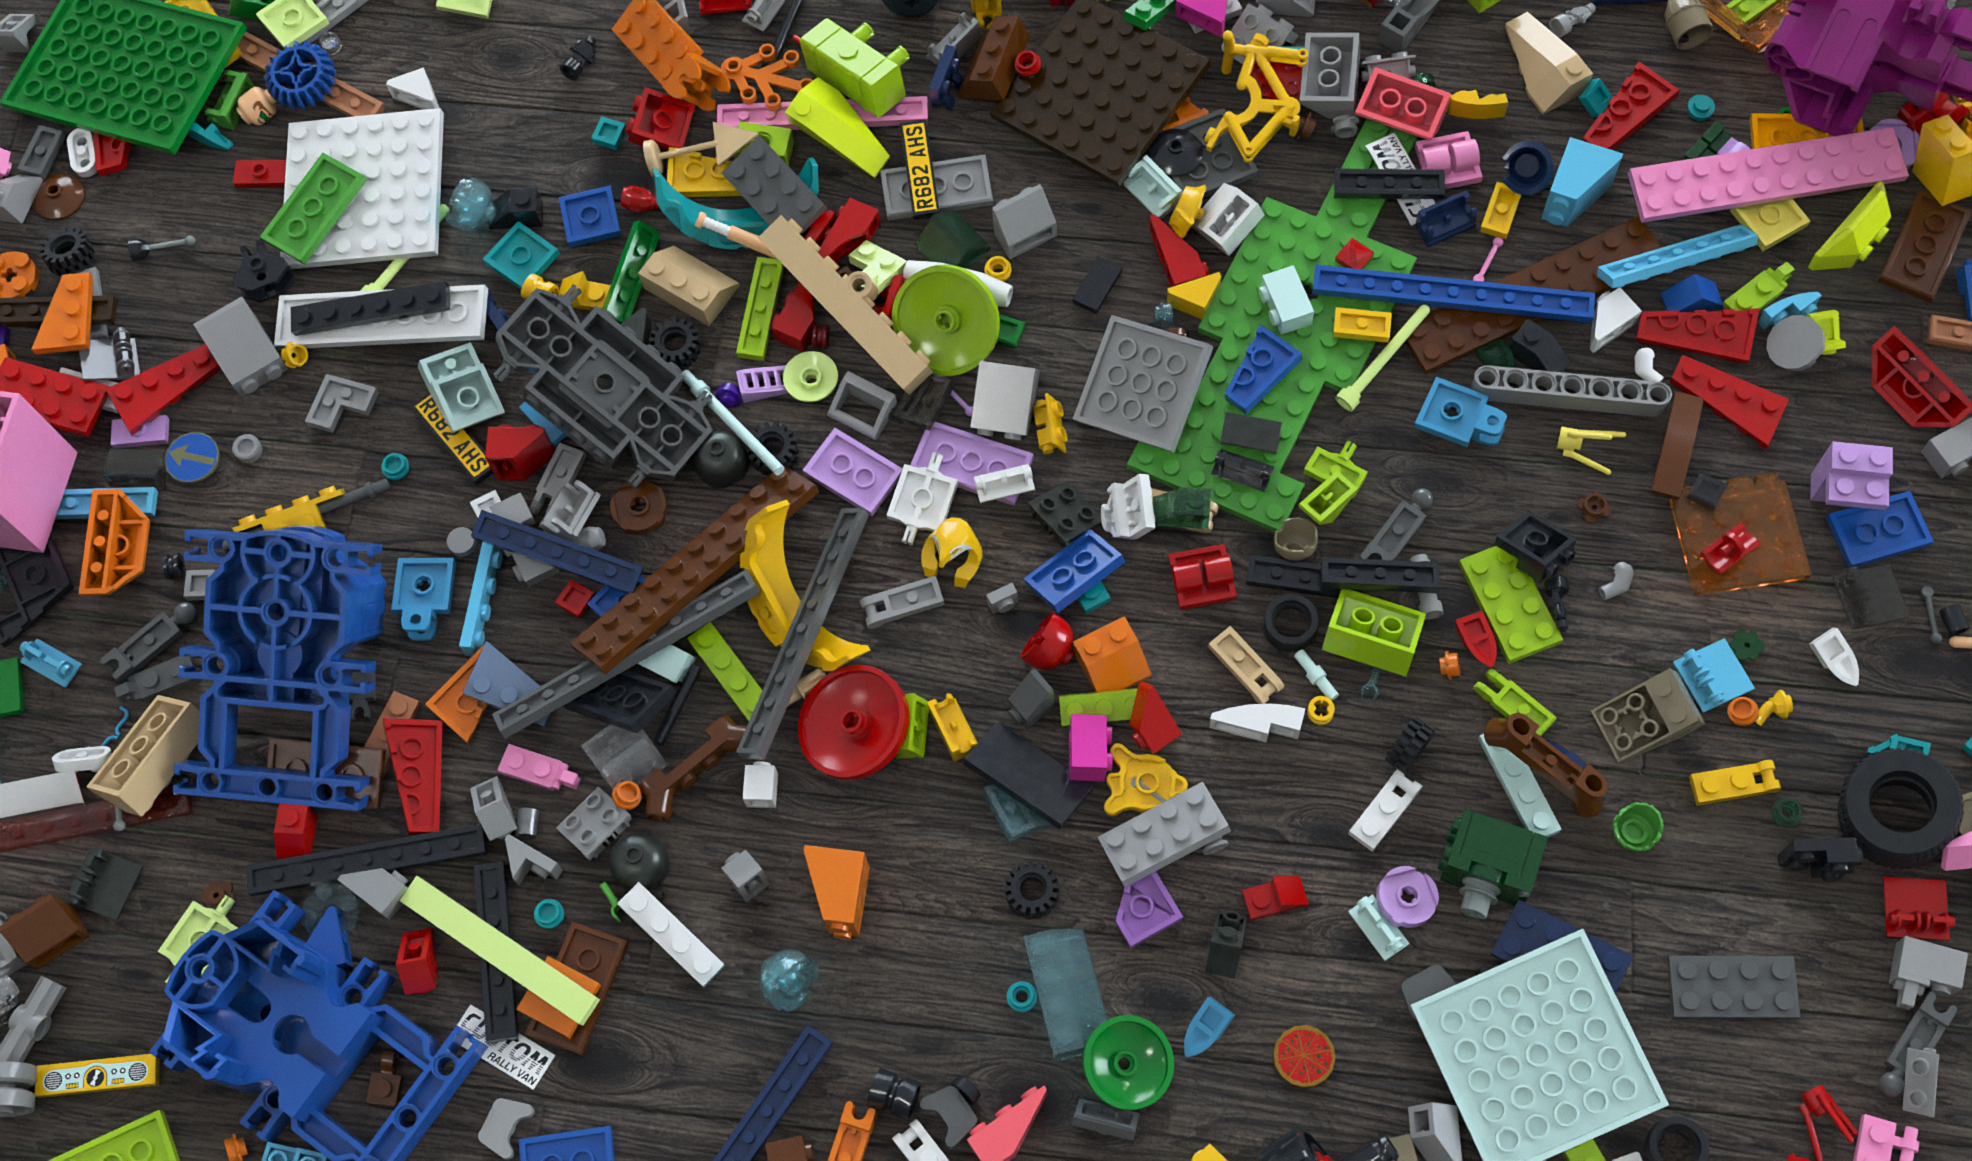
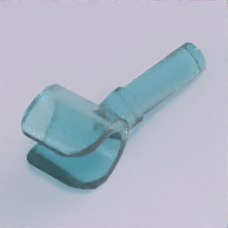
M1373 668L1368 683L1361 688V698L1366 689H1371L1375 693L1372 702L1377 699L1378 688L1376 685L1380 668Z

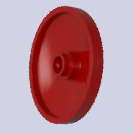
M850 665L829 673L809 692L799 714L798 738L805 757L819 771L835 779L857 780L875 774L896 756L906 738L909 726V707L906 696L893 678L872 666Z

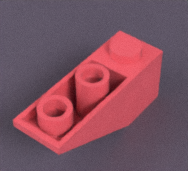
M1036 1086L1029 1089L1021 1096L1023 1101L1014 1107L1010 1104L1003 1107L995 1114L997 1119L988 1125L982 1122L969 1132L971 1137L967 1139V1142L979 1161H1010L1015 1158L1048 1095L1045 1086L1037 1089Z

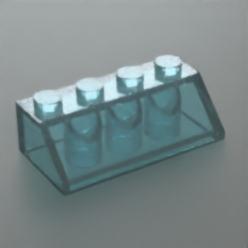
M1051 929L1023 936L1054 1062L1083 1055L1085 1044L1091 1033L1107 1020L1083 929Z

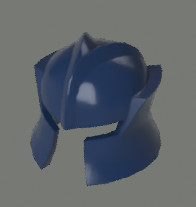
M1521 141L1513 145L1505 153L1502 160L1507 162L1504 169L1508 175L1502 181L1508 188L1521 195H1532L1547 186L1553 174V161L1550 152L1546 149L1547 145L1537 141Z

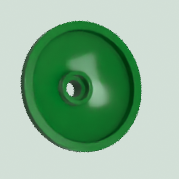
M1121 1015L1108 1019L1091 1033L1084 1047L1082 1064L1086 1081L1093 1093L1109 1106L1122 1110H1137L1147 1107L1156 1102L1166 1092L1171 1083L1174 1072V1056L1171 1045L1165 1034L1154 1023L1145 1018L1134 1015ZM1120 1059H1124L1127 1062L1125 1070H1122L1118 1065Z

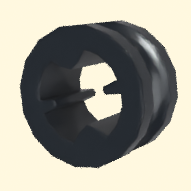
M175 553L173 557L170 554L163 556L162 567L165 577L173 579L176 575L177 578H183L185 575V562L182 554Z

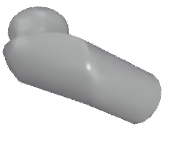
M1618 562L1614 566V570H1616L1614 571V581L1599 587V593L1603 600L1610 599L1629 590L1634 576V571L1630 564Z

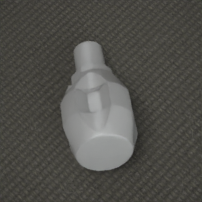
M588 526L582 528L578 536L572 539L571 542L598 551L605 546L606 538L600 527Z

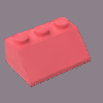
M1375 67L1357 106L1355 115L1431 141L1439 131L1448 110L1451 93Z

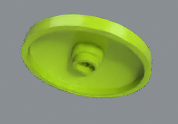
M942 264L920 270L904 282L897 292L893 303V331L896 334L902 331L912 341L909 347L914 353L920 350L931 361L927 366L933 371L932 374L954 376L966 373L977 367L980 361H984L990 355L997 342L1000 317L995 298L978 276L959 266Z

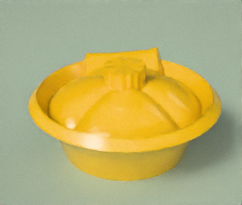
M1205 184L1198 187L1186 186L1171 215L1169 225L1181 238L1186 236L1195 219L1200 221L1205 209L1201 208L1202 198L1206 191Z

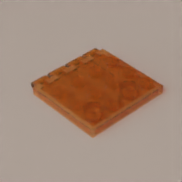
M1776 472L1756 475L1755 484L1751 476L1728 479L1727 489L1724 491L1714 511L1687 499L1694 484L1683 486L1679 500L1670 499L1694 596L1805 580L1811 577L1812 573L1785 480L1779 481ZM1742 522L1747 531L1754 538L1758 539L1761 544L1719 576L1705 564V560L1701 557L1700 553Z

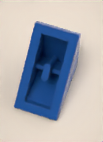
M1696 274L1661 292L1660 295L1666 311L1694 312V310L1711 311L1723 308L1716 283Z

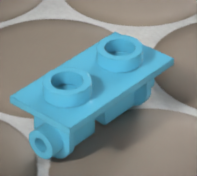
M36 639L35 642L24 641L20 646V651L24 656L20 661L22 664L64 688L68 686L83 665L39 639Z

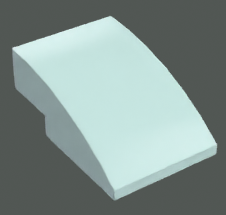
M471 342L419 360L418 369L453 433L505 414L484 364L480 363Z

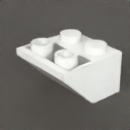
M1223 183L1203 206L1205 211L1200 221L1195 219L1191 227L1226 255L1230 256L1263 218L1264 213L1259 204L1240 189Z

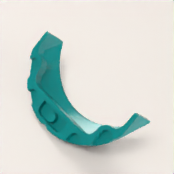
M812 157L807 159L798 177L817 196L819 192L818 165ZM652 168L657 204L668 219L690 238L716 248L737 249L745 247L748 249V247L727 239V236L706 227L697 228L695 224L700 212L706 213V217L714 219L719 223L726 224L727 226L733 225L758 236L770 226L753 207L726 210L698 204L676 191L661 175L658 168Z

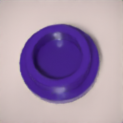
M732 383L722 384L717 388L714 395L725 408L738 407L742 402L740 388Z

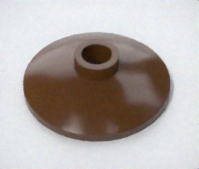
M53 174L42 181L32 204L41 217L48 220H62L76 213L82 206L85 199V189L81 181L71 174Z

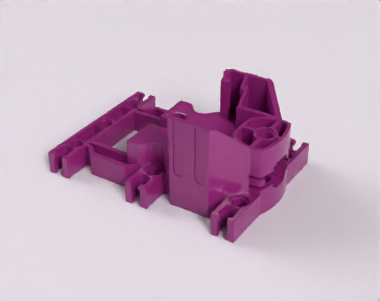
M1791 0L1787 10L1789 14L1783 16L1765 50L1764 58L1768 69L1782 77L1791 114L1797 123L1809 126L1823 133L1827 132L1833 136L1852 134L1874 93L1897 92L1908 97L1916 106L1932 111L1941 92L1972 102V62L1957 58L1959 48L1972 52V10L1967 8H1946L1948 0Z

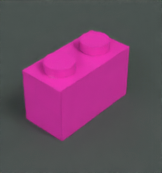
M1071 714L1069 724V780L1105 782L1107 770L1112 771L1113 756L1112 753H1107V744L1112 743V727H1107V715Z

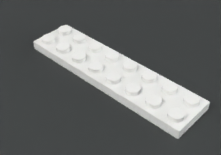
M485 285L450 286V310L298 336L291 332L290 307L388 290L279 295L274 346L278 350H282L288 342L301 344L305 348L484 340L488 288Z

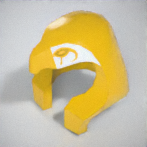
M951 517L943 521L926 539L922 549V567L925 576L937 577L938 562L935 557L937 550L940 568H943L948 561L968 550V558L964 565L957 569L954 579V586L966 588L968 582L979 568L983 555L982 547L966 521L961 518Z

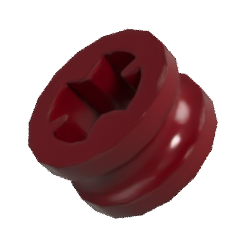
M814 324L812 332V347L814 349H817L818 346L828 349L829 325L819 327L818 324Z

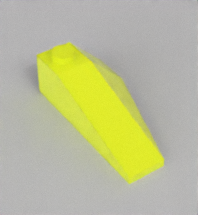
M819 77L802 88L785 111L790 123L875 179L890 158V155L841 92Z

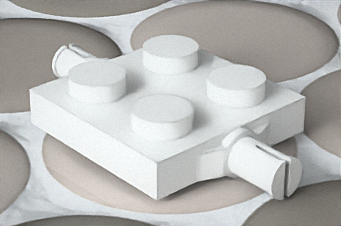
M933 452L927 468H917L904 464L886 516L890 520L907 526L901 540L905 544L908 542L909 545H913L917 530L933 532L947 518L959 482L958 479L944 476L938 471L943 459L941 454L937 455Z

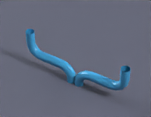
M119 707L125 713V716L115 728L117 736H109L101 746H106L111 740L117 741L122 736L119 730L129 718V711L125 707Z

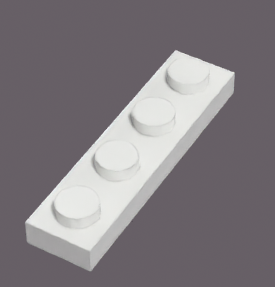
M639 882L617 903L703 988L725 966Z

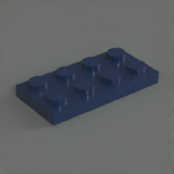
M1518 899L1491 955L1506 963L1580 929ZM1585 932L1614 993H1616L1633 959V955Z

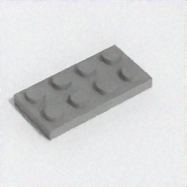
M1201 782L1098 836V839L1125 888L1231 832L1205 784Z

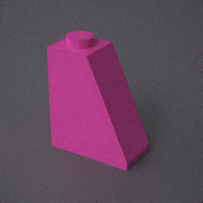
M1176 0V17L1222 38L1225 29L1228 0Z

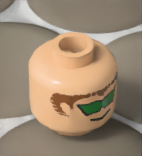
M255 86L238 98L239 107L236 108L237 112L249 125L253 123L256 126H260L277 113L274 104L277 101L273 99L267 89L263 90Z

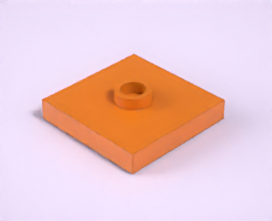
M549 956L544 961L594 996L601 987L600 983ZM529 989L517 1007L519 1012L569 1039L578 1026L577 1022Z

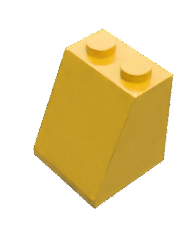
M1949 115L1923 123L1912 170L1941 206L1972 196V141Z

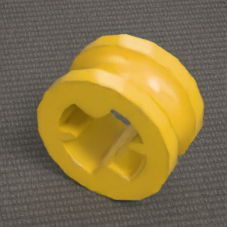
M1317 696L1309 703L1307 710L1308 718L1316 725H1325L1332 720L1335 707L1332 700L1328 697ZM1316 705H1319L1320 708L1322 705L1327 707L1326 716H1322V713L1320 716L1315 714Z

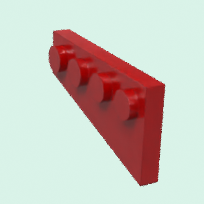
M1638 62L1634 67V72L1623 82L1620 91L1609 101L1604 113L1598 116L1584 135L1583 141L1614 150L1679 96V89L1641 62Z
M1760 308L1744 311L1723 309L1722 311L1707 312L1706 310H1694V312L1643 311L1640 314L1635 341L1747 364L1750 360Z
M1684 355L1681 356L1670 380L1671 384L1685 394L1704 398L1703 403L1713 409L1712 413L1721 419L1724 417L1737 426L1736 430L1745 436L1747 434L1750 435L1765 450L1789 401L1785 397Z
M383 718V726L408 835L439 831L443 720Z

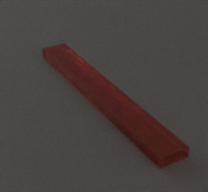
M173 787L165 788L154 800L153 806L142 817L122 810V820L125 822V828L193 814L192 796L173 793ZM105 800L85 804V806L80 805L0 821V853L115 830L113 828V824L116 821L115 805Z

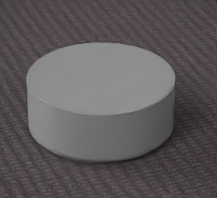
M244 434L234 441L232 451L239 461L251 463L261 456L263 447L254 435Z
M459 527L449 533L447 546L454 555L464 557L470 555L475 550L477 540L471 537L472 531L470 529Z

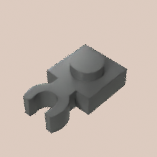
M352 672V681L359 683L375 682V690L366 694L349 693V704L353 703L351 705L350 720L356 722L357 713L363 710L365 719L370 721L373 713L368 706V702L376 701V673Z

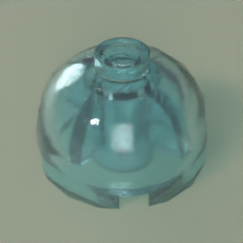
M468 175L467 180L462 179L452 194L449 204L454 207L452 214L447 212L446 221L448 225L463 231H475L482 228L487 221L491 222L496 214V207H493L494 197L492 191L485 183Z
M795 949L778 951L767 958L761 966L758 986L763 998L779 1011L782 1009L786 1012L795 1010L812 993V991L807 989L811 985L812 980L817 982L819 967L815 960Z

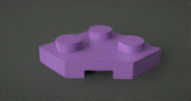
M1155 871L1124 888L1116 917V925L1130 949L1183 920V915Z

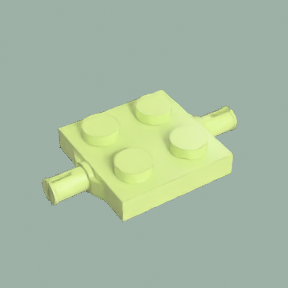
M224 895V898L215 910L205 908L192 901L158 952L169 958L173 965L176 966L189 947L211 929L222 934L237 929L238 927L231 924L229 919L225 917L236 901ZM206 965L203 968L201 975L203 974L208 965Z

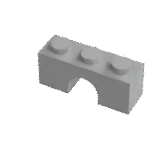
M521 493L489 507L492 514L526 526L536 524ZM504 550L507 557L512 555L517 564L512 568L518 581L524 580L528 587L560 573L557 568Z

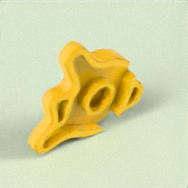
M1116 743L1111 747L1110 753H1112L1113 761L1120 768V771L1118 773H1110L1106 777L1107 785L1112 792L1104 804V810L1107 815L1112 817L1128 810L1144 813L1162 803L1152 796L1153 793L1156 792L1164 799L1169 800L1188 789L1186 779L1178 775L1166 763L1165 759L1151 754H1134L1120 743ZM1135 776H1137V778H1136V787H1137V788H1135V787H1133V786L1131 785V780H1132V778L1135 777ZM1142 779L1143 784L1151 790L1142 789L1139 785V780Z

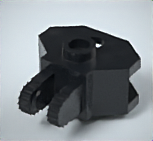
M262 239L256 241L259 253L254 255L251 254L250 249L246 245L240 247L243 259H241L242 265L233 276L235 286L241 290L243 298L259 303L286 293L295 280L294 274L283 257L270 255ZM274 286L271 291H265V288Z

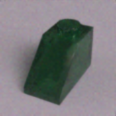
M1179 488L1154 496L1153 512L1155 515V526L1208 529L1211 489Z

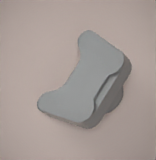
M503 1098L495 1100L479 1131V1141L505 1160L512 1159L514 1151L510 1144V1137L515 1132L519 1121L534 1115V1108L529 1104Z

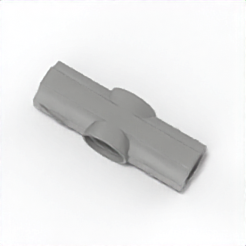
M43 976L40 977L25 1004L18 1006L9 1019L8 1026L10 1030L0 1045V1062H24L35 1041L41 1040L47 1034L51 1026L50 1016L65 992L66 987Z

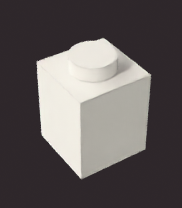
M764 761L754 762L753 765H745L743 801L746 807L776 808L778 772L775 766Z

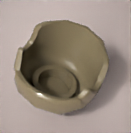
M1300 517L1286 519L1283 521L1281 529L1275 531L1274 548L1285 559L1293 561L1304 560L1310 557L1317 548V526L1308 519Z

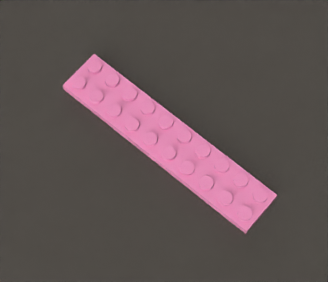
M1894 127L1630 168L1627 173L1641 223L1875 186L1879 180L1884 184L1901 182L1909 177Z

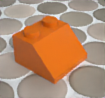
M1125 616L1073 641L1074 656L1094 692L1127 689L1152 676L1139 641Z

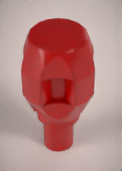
M638 186L623 188L620 205L627 210L644 212L654 210V208L660 209L656 201V195H652L647 189Z

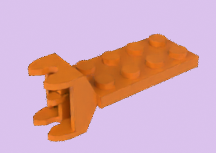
M632 0L611 29L672 97L686 100L707 112H714L717 109L716 101L711 95L712 91L716 88L722 93L730 92L731 85L726 74L719 67L701 56L704 51L656 0Z

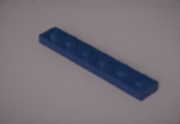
M481 510L471 534L473 539L627 594L633 593L644 570L641 566Z
M809 1025L806 1026L713 1161L754 1160L833 1046L831 1040Z

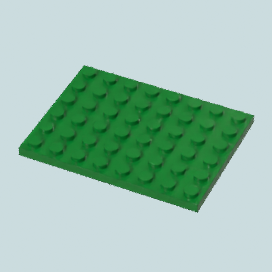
M61 0L2 96L0 104L8 110L175 155L245 34L247 27L240 21L157 0Z

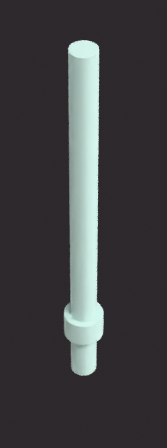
M684 370L681 373L684 376L683 381L690 387L691 393L696 398L700 396L703 390L708 392L705 398L709 393L712 395L713 398L707 405L775 475H780L784 471V466L710 392V387L703 380H698L689 370Z

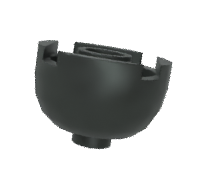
M727 431L710 433L693 455L696 474L704 484L713 488L730 487L729 484L742 480L749 468L750 460L745 445L736 435Z
M643 832L629 833L621 837L612 847L609 855L610 872L615 882L626 891H630L638 882L648 891L653 890V887L665 880L670 868L669 855L664 845L654 836Z

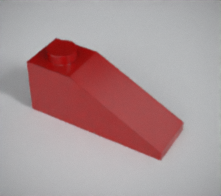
M1155 214L1149 215V231L1170 287L1208 276L1207 264L1205 261L1201 262L1198 252Z

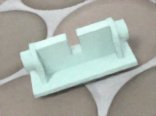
M1373 894L1370 897L1365 896L1357 902L1358 905L1348 911L1384 961L1410 944L1398 927L1392 926L1378 907L1377 899Z

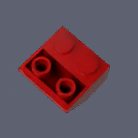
M506 424L499 425L498 427H488L485 459L498 481H526L549 462L555 452V448L544 427L538 425L513 427Z

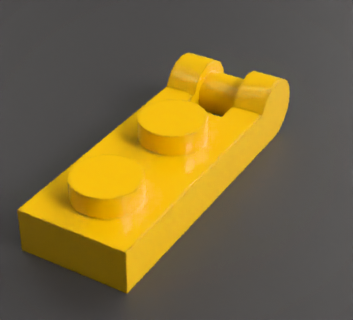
M1764 760L1755 764L1691 774L1689 780L1696 806L1780 791V782L1775 780L1773 773L1775 770L1773 760ZM1761 774L1763 783L1756 784L1754 775Z

